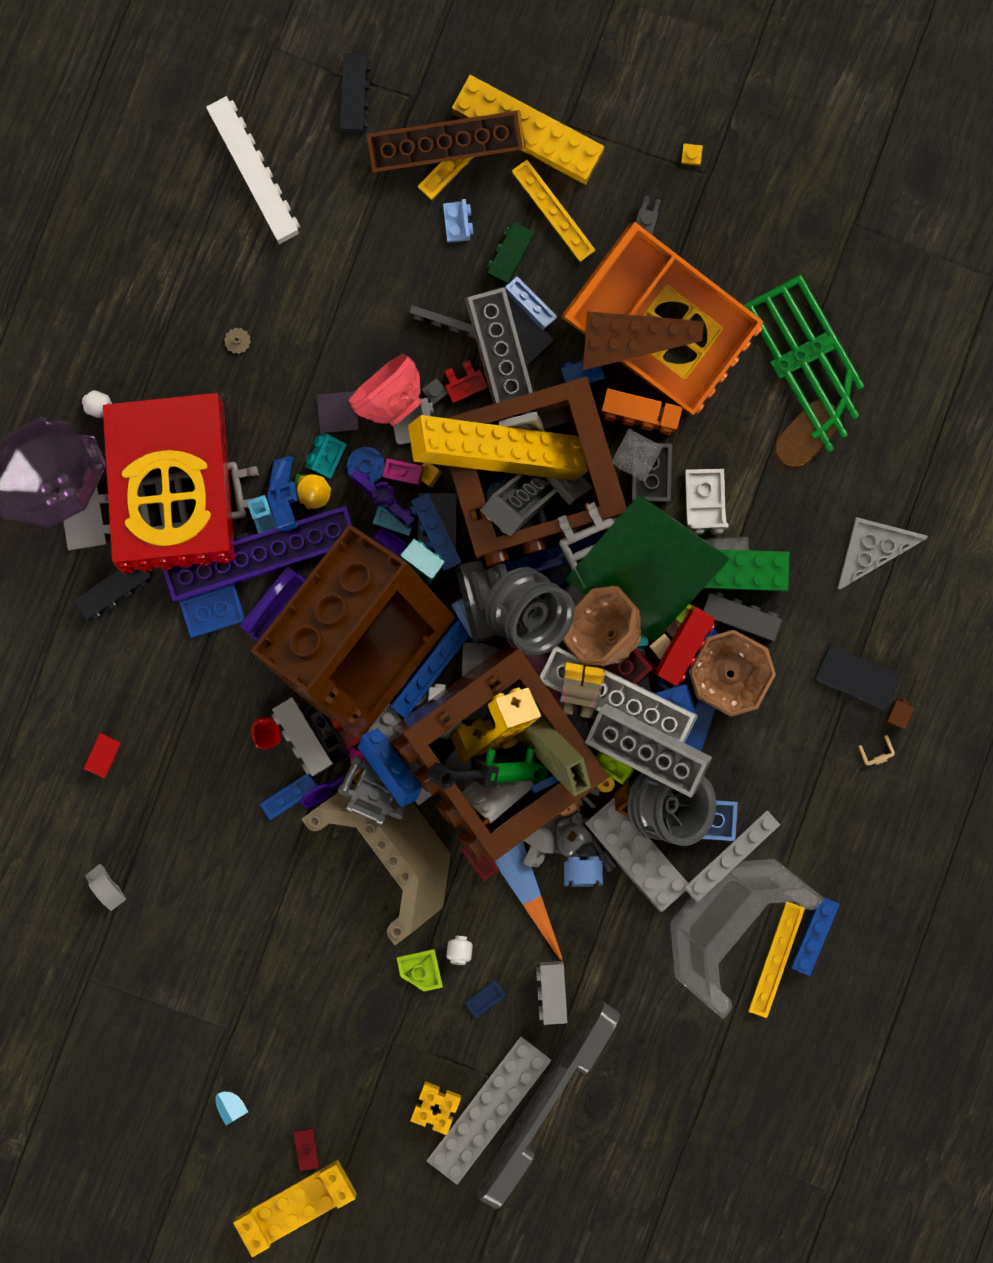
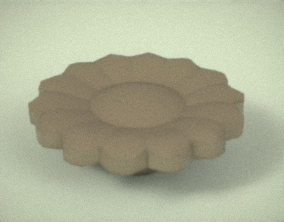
M242 328L229 330V333H226V338H224L225 346L233 354L244 353L251 343L249 340L250 335H248L247 331H243Z

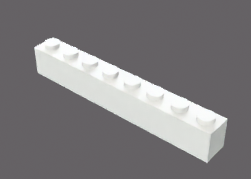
M226 96L207 106L210 116L278 243L281 244L298 235L299 231L297 228L300 225L295 217L291 218L289 214L291 208L286 200L282 201L280 187L277 183L273 184L270 179L273 175L269 167L265 168L262 164L264 158L260 150L256 151L253 145L256 143L251 133L246 134L244 128L247 126L242 117H237L235 112L238 109L234 101L229 102Z

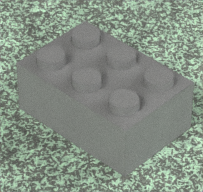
M563 961L540 962V967H536L537 981H541V987H537L538 1000H542V1006H539V1019L543 1020L544 1025L567 1023Z

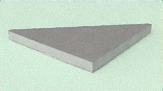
M856 517L837 589L844 588L924 541L928 536Z

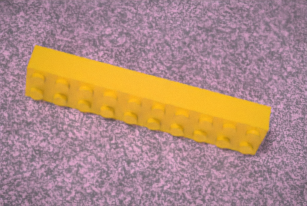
M420 415L408 425L414 462L547 478L555 477L572 481L577 480L588 472L579 436Z

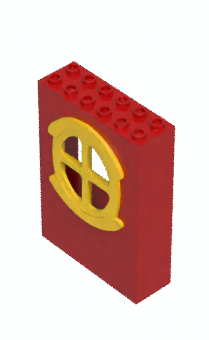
M212 393L103 405L112 562L118 570L122 571V573H133L134 570L141 569V571H152L153 568L161 567V569H171L172 566L180 565V567H190L192 564L197 563L199 565H210L211 562L229 563L230 560H235L224 404L219 394ZM178 467L185 471L192 479L195 490L185 493H170L169 468ZM153 469H161L162 494L139 497L137 492L143 478ZM180 500H196V506L190 519L181 527L173 528L171 503ZM163 503L164 529L158 530L149 526L139 513L138 507L140 505Z

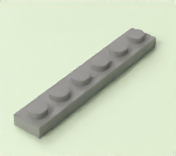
M768 810L765 811L735 841L696 875L684 889L696 902L701 900L780 824Z

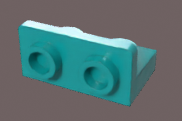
M321 433L314 441L315 447L312 453L306 458L307 464L305 468L331 479L347 444L328 434Z

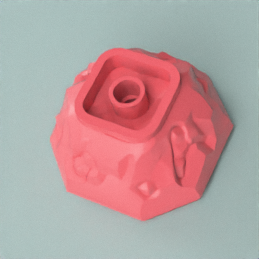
M403 353L385 364L363 383L348 400L352 410L359 416L370 419L375 423H390L392 426L398 424L422 402L419 398L421 391L420 376L415 363L409 356Z

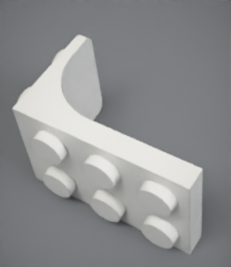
M724 469L685 470L687 529L696 535H703L705 531H711V534H722L728 528L725 512Z

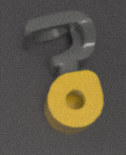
M609 776V778L589 793L598 797L600 792L612 791L615 785L613 778ZM586 795L582 797L591 808H596V805Z

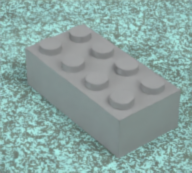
M291 697L272 709L274 721L277 725L281 724L284 728L282 734L287 741L293 743L294 747L292 750L297 758H302L304 762L302 767L307 775L316 776L335 764L326 753L295 698Z

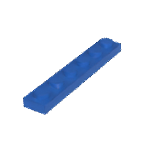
M459 617L389 707L403 719L410 714L469 637Z

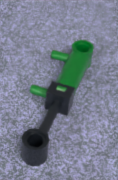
M529 746L527 748L524 762L493 763L496 750L489 748L486 760L477 761L475 770L452 771L441 763H435L428 771V778L443 789L450 788L454 784L455 779L473 778V780L484 787L496 786V783L533 781L534 783H539L547 778L548 770L544 765L533 759L534 747Z

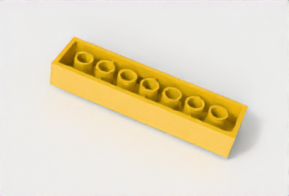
M469 75L452 106V114L465 119L520 110L526 149L521 151L585 185L587 184L604 153L605 146Z

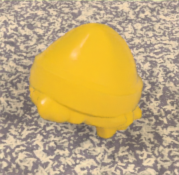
M315 474L301 476L297 485L299 503L304 504L307 509H317L327 504L330 498L331 487L325 478Z

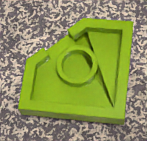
M435 949L397 957L400 976L406 981H409L422 991L443 987Z

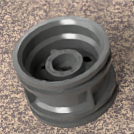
M521 567L511 570L496 582L487 598L485 616L492 630L503 638L508 639L514 647L520 648L524 654L531 656L541 655L555 648L568 634L574 619V603L569 593L555 583H551L547 577L536 569Z

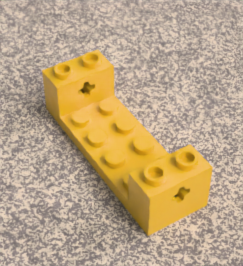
M518 687L511 690L508 695L501 693L493 697V701L488 704V708L495 721V728L490 719L485 721L478 719L472 722L471 726L467 727L464 724L455 729L456 732L450 737L462 764L470 762L473 756L487 753L489 748L498 751L541 717L529 688L521 690Z
M336 1160L237 1216L233 1224L250 1255L254 1257L268 1249L274 1241L337 1206L339 1209L355 1200L357 1193L339 1160Z

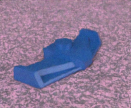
M292 456L274 460L269 489L267 491V502L270 504L277 529L283 531L298 527L290 506L291 503L297 502L296 484L289 482L291 466L294 461Z

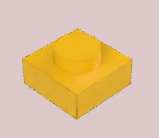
M683 144L681 164L700 166L703 145Z
M424 463L422 465L424 471L421 481L429 487H433L442 471L433 464Z

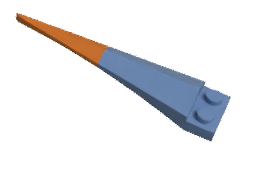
M522 841L494 863L555 954L562 960L532 867L523 863L527 852Z

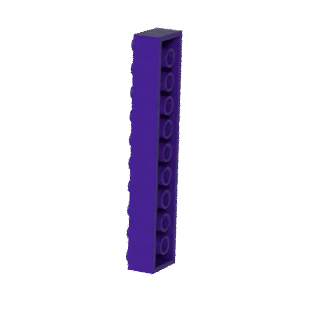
M344 506L296 521L298 527L295 529L283 531L274 528L234 541L235 560H230L229 563H219L216 561L211 562L210 565H199L197 563L192 564L190 567H180V565L172 566L171 569H163L173 602L176 603L326 555L349 524L352 525L347 507Z

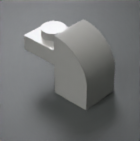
M544 826L523 840L531 845L523 862L530 867H539L544 861L545 853L553 854L554 837L551 831Z
M101 864L85 875L93 893L110 911L126 900L120 887L111 880Z

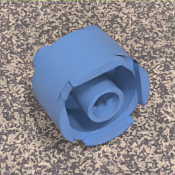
M568 857L567 861L564 862V886L572 883V887H590L596 884V882H598V886L603 885V862L599 861V857H588L586 860H580V857Z

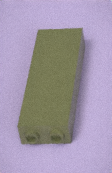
M542 716L517 735L526 748L529 746L535 748L534 756L574 797L591 788L584 758Z

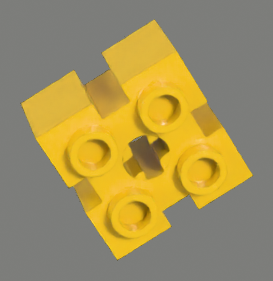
M425 1081L419 1099L423 1100L421 1105L416 1104L411 1122L424 1127L426 1123L433 1124L432 1130L447 1135L453 1117L449 1116L450 1112L456 1113L461 1095L449 1090L445 1094L440 1093V1087ZM438 1104L441 1111L433 1112L431 1106Z

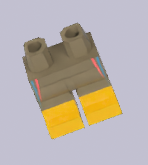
M566 662V672L560 699L563 702L562 710L565 714L574 715L575 705H581L580 716L592 718L594 709H598L606 670Z

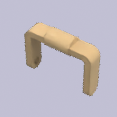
M888 735L884 737L890 753L873 758L874 760L868 761L862 745L858 746L866 765L874 763L878 765L886 762L887 758L894 756L895 752Z

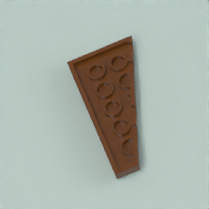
M587 311L582 370L700 342L703 337L704 321Z

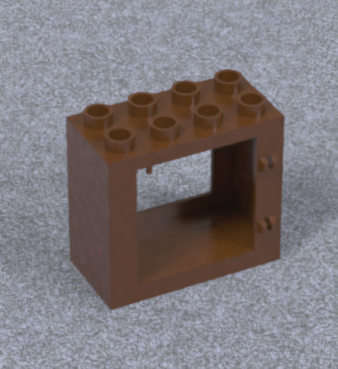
M587 377L447 418L499 425L501 420L521 416L526 412H537L546 429L570 422L573 435L579 436L588 468V472L585 473L586 479L593 487L590 492L602 520L611 518L615 522L626 510L625 501ZM448 466L476 561H485L487 569L498 564H508L510 560L508 553L522 550L524 558L533 557L546 552L547 546L545 542L559 539L560 542L561 539L566 538L558 519L516 531L511 537L507 534L496 537L492 521L488 520L480 511L486 504L476 469ZM589 503L584 504L586 511L566 516L574 534L595 525L588 511L587 505ZM608 528L597 532L598 536H603ZM581 539V540H579V541H576V542H574V543H572V544H570V545H574V544H577V543H579V542H582L583 539Z
M349 524L250 652L307 703L361 741L362 735L368 732L455 617L407 562Z
M502 647L392 727L398 735L390 741L392 746L398 751L403 760H407L409 763L415 760L420 768L413 775L420 781L422 788L426 792L429 791L432 796L437 792L440 794L442 800L435 804L444 819L455 828L461 824L465 831L458 835V838L470 855L473 854L477 859L485 855L495 862L609 778L520 648ZM496 683L497 685L491 689L490 686ZM518 687L521 690L529 688L540 715L584 758L591 788L574 797L561 783H558L533 802H530L528 798L530 792L528 791L490 824L488 818L481 821L455 783L450 788L443 789L428 778L430 767L435 763H440L428 745L502 692L504 695H508L511 690ZM450 717V719H449L448 721H446L445 723H443L442 725H440V723H441L442 721H444L446 718ZM551 772L548 773L547 778L553 776Z

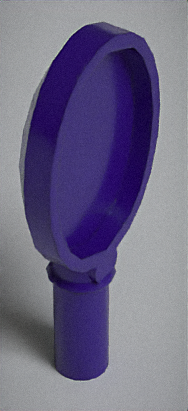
M347 773L328 784H321L308 790L301 798L302 805L309 808L324 802L331 796L333 790L343 784Z

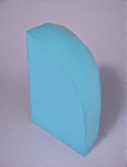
M221 1092L216 1095V1106L225 1125L248 1113L242 1100L232 1092Z

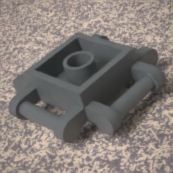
M352 757L351 767L343 784L337 790L341 795L351 798L346 811L356 812L376 821V824L381 826L387 814L397 819H402L405 806L401 808L398 804L396 808L391 807L394 797L371 765L358 757ZM359 768L363 770V773L353 791L349 787Z

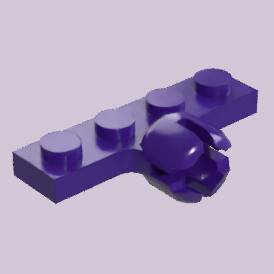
M355 470L351 474V481L367 493L375 505L386 509L404 526L410 529L414 524V515L405 508L403 510L398 506L399 502L394 498L393 487H390L387 482H379L374 485L369 481L370 478L364 472L359 473Z

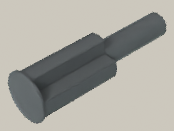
M592 835V845L598 853L596 856L599 857V861L603 862V868L606 872L612 871L616 865L608 852L602 850L596 838Z

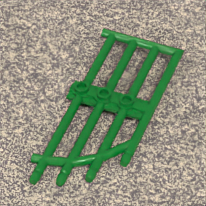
M800 274L743 306L760 318L755 307L764 302L766 303L792 351L781 355L767 328L762 323L761 326L763 328L760 333L775 358L770 363L779 379L784 376L786 377L815 429L811 433L812 438L815 440L820 437L822 443L825 444L826 450L830 453L834 450V447L825 432L834 424L842 438L848 436L840 416L846 406L853 419L859 417L858 411L850 399L852 380L855 381V385L859 390L864 388V384L860 380V376L803 276ZM797 284L800 286L825 330V333L816 338L788 290ZM782 293L808 339V342L801 346H798L771 299ZM834 349L846 367L844 387L825 355ZM819 358L841 397L835 410L808 364ZM801 367L830 416L822 425L792 374L793 371Z

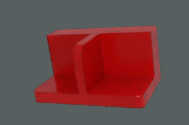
M100 733L84 769L105 778L112 762L116 760L115 756L121 743Z

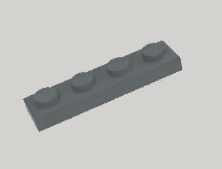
M413 305L411 306L410 315H413V319L421 322L426 319L432 321L431 325L442 328V325L450 327L449 331L460 334V331L468 333L467 337L475 339L471 324Z

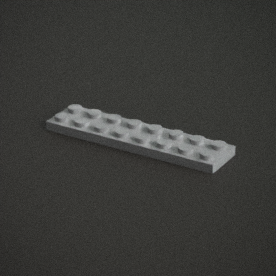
M520 1036L426 1161L455 1184H458L552 1060Z

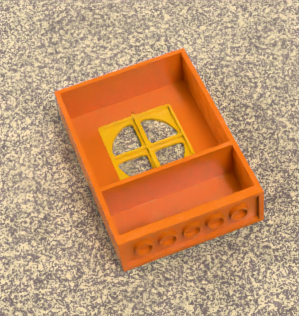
M633 222L628 225L561 315V318L585 336L587 311L662 318L655 313V308L659 304L671 301L686 304L689 309L682 320H690L697 313L703 319L707 329V343L703 348L695 343L687 345L697 354L693 361L685 364L669 363L663 359V355L667 351L663 350L619 362L672 403L683 407L682 410L690 415L698 414L704 407L703 402L707 397L711 398L715 393L716 389L714 387L717 383H722L728 375L726 373L730 366L734 367L738 362L739 358L737 356L740 352H745L751 344L749 340L752 336H757L762 330L761 324L764 321L640 225Z

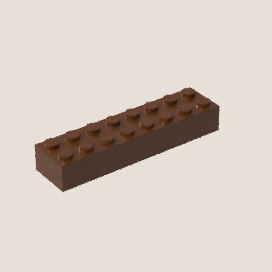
M520 110L366 134L372 172L526 149Z

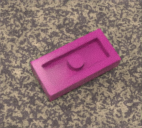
M387 459L382 477L420 486L424 467Z

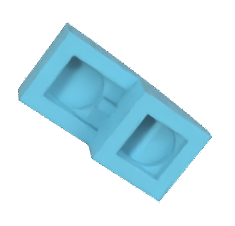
M265 495L247 501L258 533L277 528Z

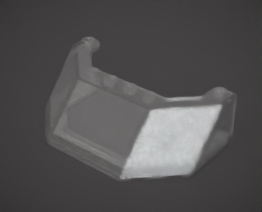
M775 859L741 861L701 900L696 902L691 897L670 922L675 978L724 1019L731 1011L732 1003L721 991L719 962L769 903L795 901L798 905L812 910L817 908L824 898Z

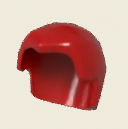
M259 717L253 722L251 735L256 747L269 749L280 743V727L272 717Z

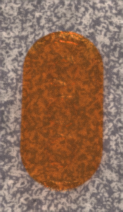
M821 400L810 404L821 425L830 418ZM804 410L780 435L776 443L777 457L787 466L799 467L805 465L824 445L820 437L815 440L812 438L811 433L815 429ZM833 424L825 432L829 439L837 431L835 425Z

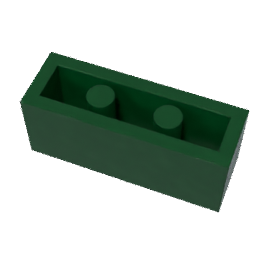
M515 222L512 227L508 225L503 235L506 237L504 242H499L495 253H497L495 259H490L486 270H488L487 276L504 285L510 283L534 237L533 231Z

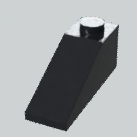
M313 706L303 710L323 748L334 763L350 754L340 734L327 716Z

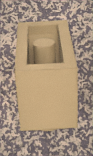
M663 634L648 649L660 662L671 641Z

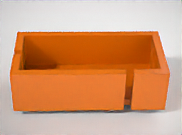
M607 388L600 416H604L606 421L615 422V420H620L626 426L633 427L636 424L640 425L643 430L652 431V429L660 430L659 433L662 435L671 436V434H675L677 431L683 407L665 403L664 408L661 407L662 402Z

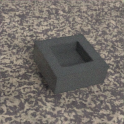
M437 378L422 389V392L432 402V405H435L448 395V392Z

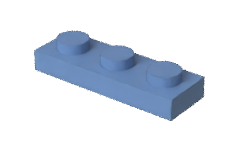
M518 277L505 286L506 294L542 330L547 328L557 318Z

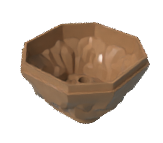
M618 586L594 588L574 607L573 623L568 634L563 639V643L584 666H606L620 663L629 657L630 653L641 641V617L639 610Z
M735 630L707 637L704 646L689 671L697 699L731 717L758 709L776 675L768 648ZM727 671H733L734 676L732 678H729L727 676Z

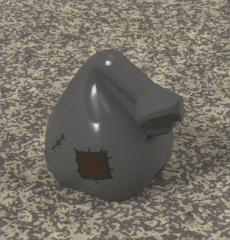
M578 811L571 817L559 819L556 823L557 845L560 852L566 857H578L592 843L591 834L586 827L582 826V815Z

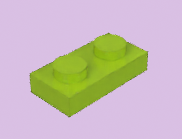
M601 751L596 756V759L610 777L622 785L627 783L634 768Z

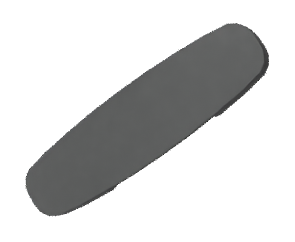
M602 1000L597 1001L591 1007L544 1077L490 1164L477 1189V1198L494 1209H498L508 1198L534 1158V1152L529 1145L530 1141L575 1070L577 1069L583 1074H587L617 1026L620 1017L618 1010Z

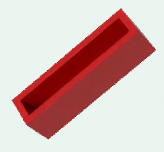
M691 606L653 674L674 686L681 684L686 677L685 672L687 668L691 667L696 659L694 656L697 650H701L704 646L705 636L713 630L715 618L697 607Z

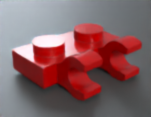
M470 360L462 363L467 376L457 380L452 368L445 371L450 382L445 387L453 404L488 388L481 371L474 372Z

